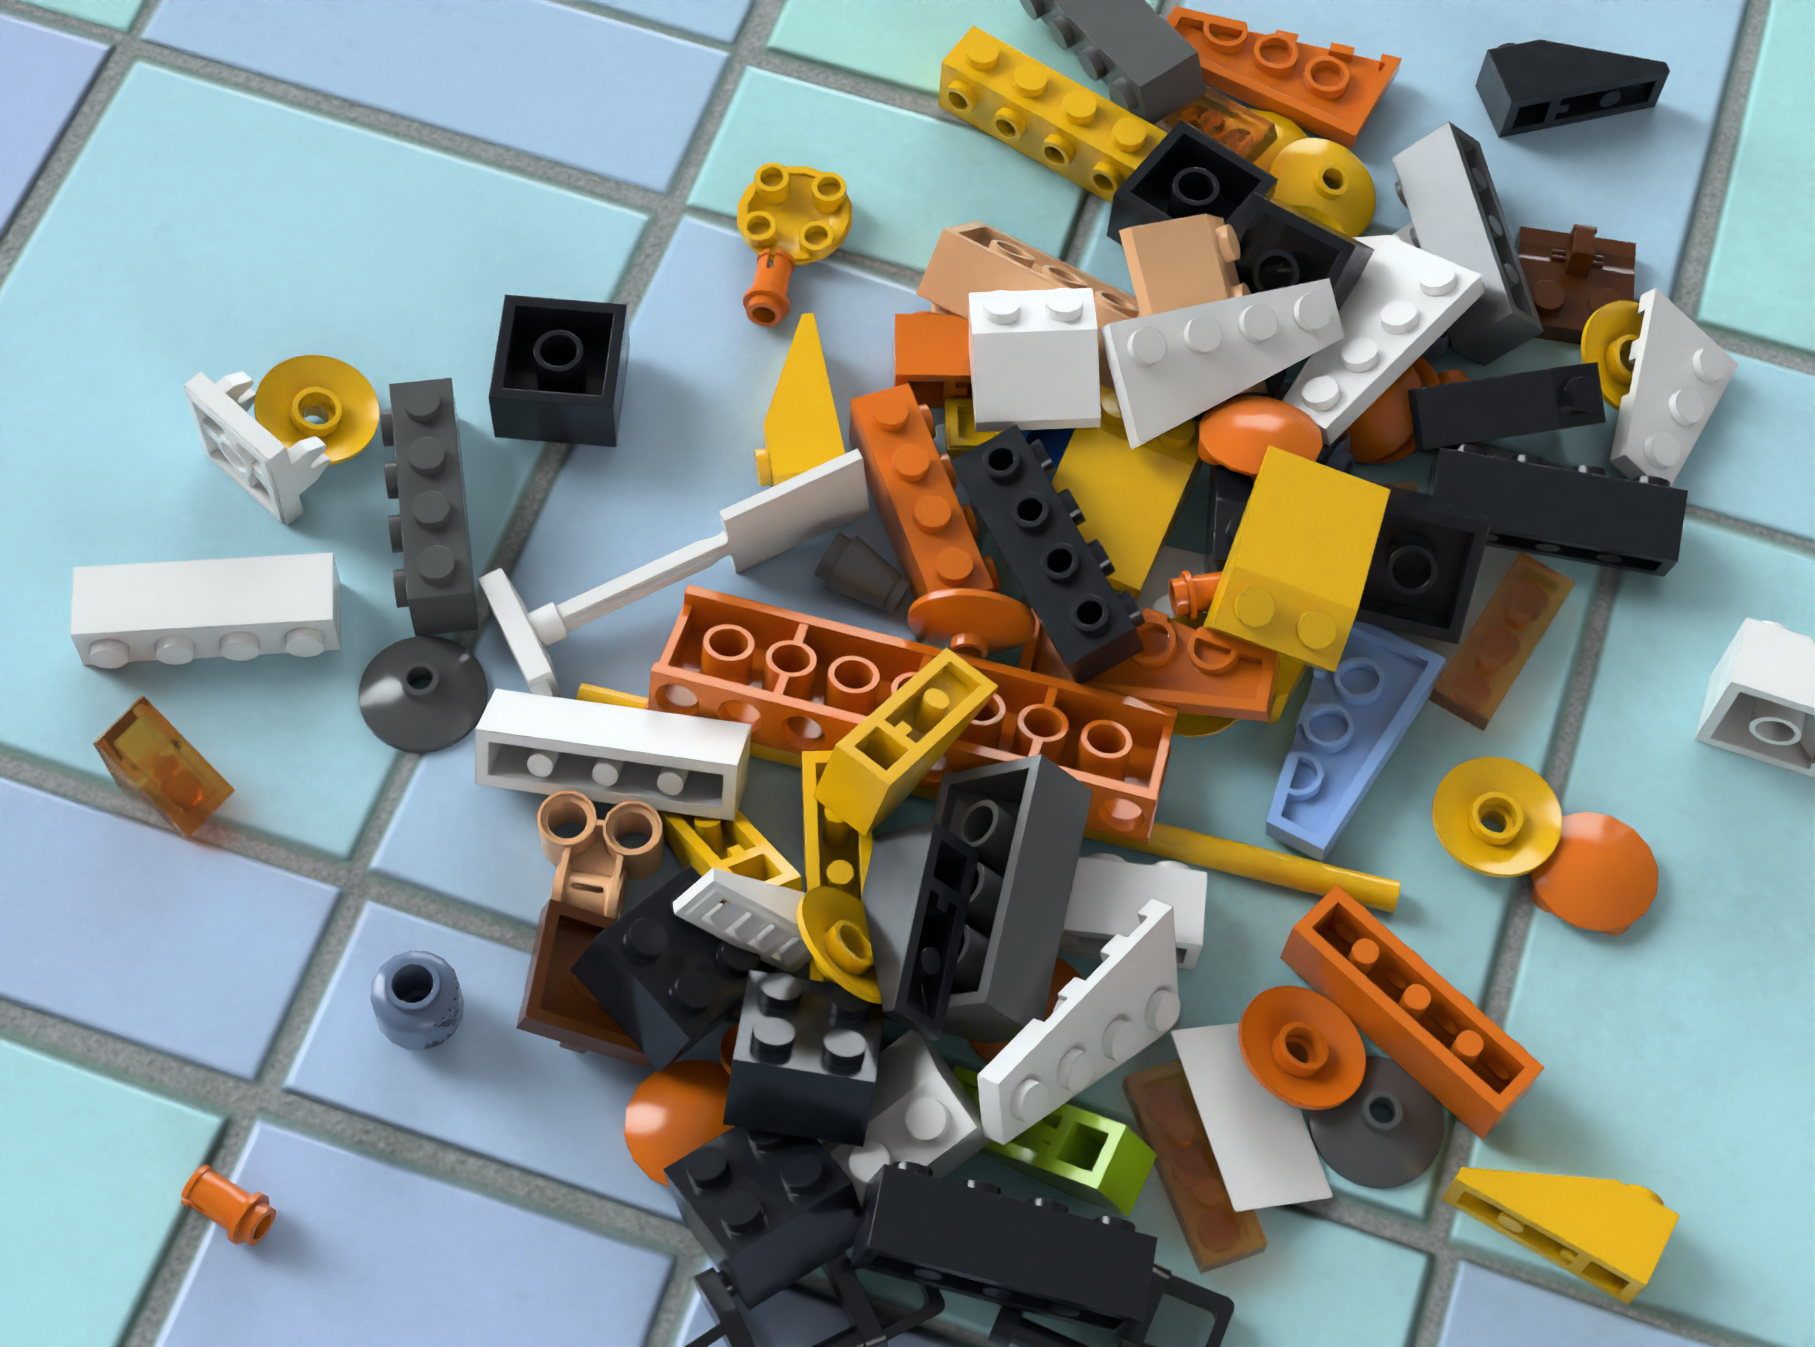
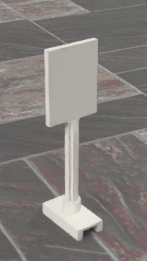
M857 448L720 510L719 513L723 526V531L720 534L692 543L556 606L551 602L532 612H528L524 602L502 568L478 578L488 599L489 607L531 694L562 697L546 647L569 637L568 631L704 570L725 556H730L735 572L739 573L869 513L870 507L863 457Z

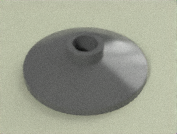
M416 636L395 642L374 657L361 678L358 699L362 717L368 728L378 739L402 751L427 753L450 747L473 731L485 711L488 687L482 666L476 657L465 647L442 637ZM418 679L432 680L431 684L424 689H414L410 686L412 682Z
M1366 1056V1070L1362 1083L1347 1101L1330 1109L1309 1110L1308 1112L1311 1138L1316 1150L1325 1163L1343 1178L1365 1187L1392 1188L1415 1180L1433 1163L1443 1142L1444 1117L1440 1102L1394 1060L1389 1058ZM1380 1104L1389 1109L1392 1114V1121L1387 1123L1376 1121L1370 1114V1106Z

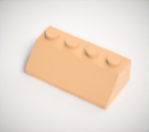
M974 221L942 230L916 292V295L932 302L930 310L933 313L957 315L969 320V293L993 292L997 290L1029 291L1054 290L1057 288H1092L1098 328L1100 384L1115 389L1100 328L1109 323L1141 317L1135 296L981 221Z

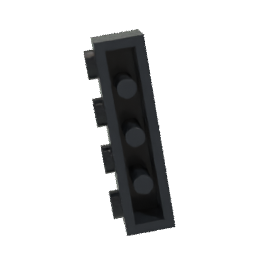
M1016 424L950 461L965 491L1074 682L1084 684L1144 650L1136 628L1146 622L1129 591L1126 589L1116 595L1106 577L1116 571L1099 540L1096 538L1086 544L1077 526L1086 522L1069 489L1067 488L1057 494L1048 476L1057 471L1039 439L1028 444Z
M1470 444L1452 445L1450 449L1440 447L1432 463L1428 495L1488 509L1491 527L1485 546L1665 577L1678 562L1688 490L1670 487L1671 483L1664 478L1638 476L1633 481L1609 477V472L1606 469L1591 465L1574 466L1572 470L1548 466L1547 460L1534 455L1520 454L1512 456L1511 459L1487 456L1485 449Z
M898 1161L892 1163L891 1166L883 1164L866 1184L850 1266L1123 1337L1145 1321L1158 1237L1135 1232L1136 1226L1122 1218L1100 1216L1094 1220L1069 1214V1208L1055 1200L1032 1198L1024 1202L1002 1196L999 1187L985 1181L963 1180L957 1184L933 1177V1171L924 1165Z

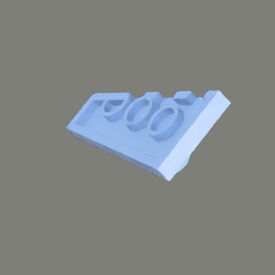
M1354 620L1336 672L1321 671L1316 668L1313 670V679L1306 701L1303 702L1292 746L1290 751L1287 752L1266 819L1265 834L1320 862H1324L1445 672L1446 657L1379 626Z

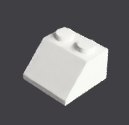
M1057 288L1054 290L1029 291L997 290L993 292L969 293V360L975 431H1005L1016 424L1020 430L1100 427L1098 328L1092 288Z
M1747 617L1709 677L1694 740L1815 778V643L1808 636L1789 631L1788 628L1777 622L1758 621Z
M910 1029L879 1053L876 1083L864 1146L859 1147L822 1140L821 1143L853 1182L862 1208L866 1184L883 1164L891 1166L892 1163L898 1161L918 1163L930 1168L933 1171V1177L942 1179L992 1140L983 1137L980 1111L932 1042Z

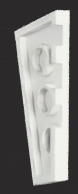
M1387 235L1338 312L1345 337L1310 356L1282 401L1290 403L1308 414L1321 430L1322 442L1330 446L1484 293L1482 275Z
M1330 278L1113 322L1100 328L1131 450L1345 337Z
M1151 899L1137 913L1141 925L1129 937L1116 934L1100 951L1103 963L1086 980L1074 977L1058 993L1059 1000L1054 1007L1052 1015L1045 1022L1033 1018L977 1075L983 1137L1005 1145L1180 1024L1181 1003L1178 997L1174 911L1172 905Z

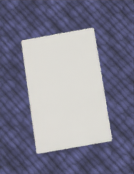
M1239 1023L1172 1030V1039L1234 1211L1240 1212L1332 1198L1331 1189L1301 1109L1283 1102L1272 1095L1252 1075L1240 1050L1238 1040Z

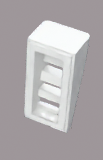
M712 868L673 902L674 914L736 947L759 954L760 960L785 971L796 972L813 958L801 936L797 922L798 903L806 894L805 892ZM723 899L727 900L725 904L719 903Z

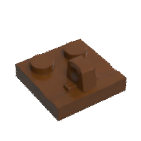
M1574 224L1570 233L1521 226L1515 240V248L1544 331L1534 338L1581 345L1584 327L1590 316L1597 309L1619 300L1634 302L1636 243L1596 237L1597 228L1593 226Z
M549 899L541 910L516 1029L559 1041L561 1048L581 1054L589 1050L645 1068L650 1060L570 971L596 936L616 920Z

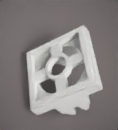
M200 371L184 384V392L204 454L280 523H285L288 526L304 513L299 495L318 480L330 463V458L323 453L327 446L314 436L298 441L287 450L278 439L247 413L254 403L256 393L250 389L254 384L250 377L241 371L224 376L217 383H214Z

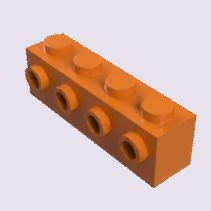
M909 383L852 398L849 440L853 450L858 448L863 457L867 485L904 577L912 583L909 589L914 601L926 594L947 589L965 588L992 592L999 591V577L995 564L989 555L981 557L975 542L978 538V530L974 514L968 504H959L953 490L956 489L957 482L954 468L950 462L951 459L947 453L939 455L933 439L936 437L933 417L927 404L918 405Z
M1336 885L1292 928L1280 959L1319 994L1339 1006L1360 1031L1482 1140L1520 1102L1545 1068L1522 1045L1507 1035L1466 996L1457 991L1414 950L1406 946L1340 886Z

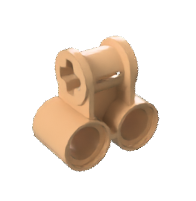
M559 791L550 795L541 804L537 813V825L542 850L546 859L557 867L551 893L552 900L618 920L623 915L627 879L642 880L653 875L661 867L665 858L662 820L658 812L647 803L625 801L614 806L607 813L605 820L597 819V812L592 801L584 794L576 791ZM565 823H577L585 828L584 831L573 838L563 839L553 834L560 825ZM639 832L650 838L644 846L634 849L623 847L618 843L624 835Z

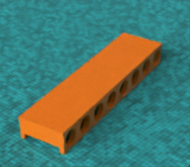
M688 584L684 594L683 607L658 663L654 662L651 669L649 700L645 709L751 724L750 742L802 755V751L834 750L835 745L944 649ZM954 652L997 684L998 688L987 704L918 783L919 786L939 791L944 774L1042 754L1093 791L1085 829L1148 844L1172 746H1169L1178 708Z

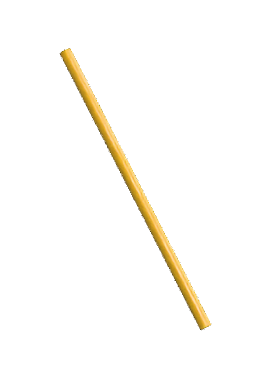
M584 682L581 683L576 696V700L645 709L649 700L646 697ZM750 742V756L802 769V755ZM917 785L909 795L937 802L939 791ZM1153 822L1148 844L1085 829L1083 838L1320 896H1325L1338 885L1362 906L1394 913L1400 892L1401 882L1159 822Z

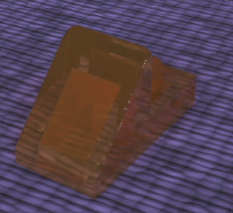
M140 696L93 742L122 791L136 790L181 837H190L235 791L144 696Z

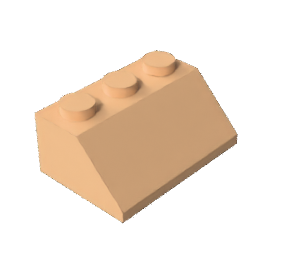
M1201 214L1119 230L1141 317L1251 294L1248 286L1245 283L1240 284L1234 262L1240 259L1239 242L1234 229L1230 224L1225 225L1223 218ZM1265 380L1231 398L1243 395L1260 396L1268 393Z

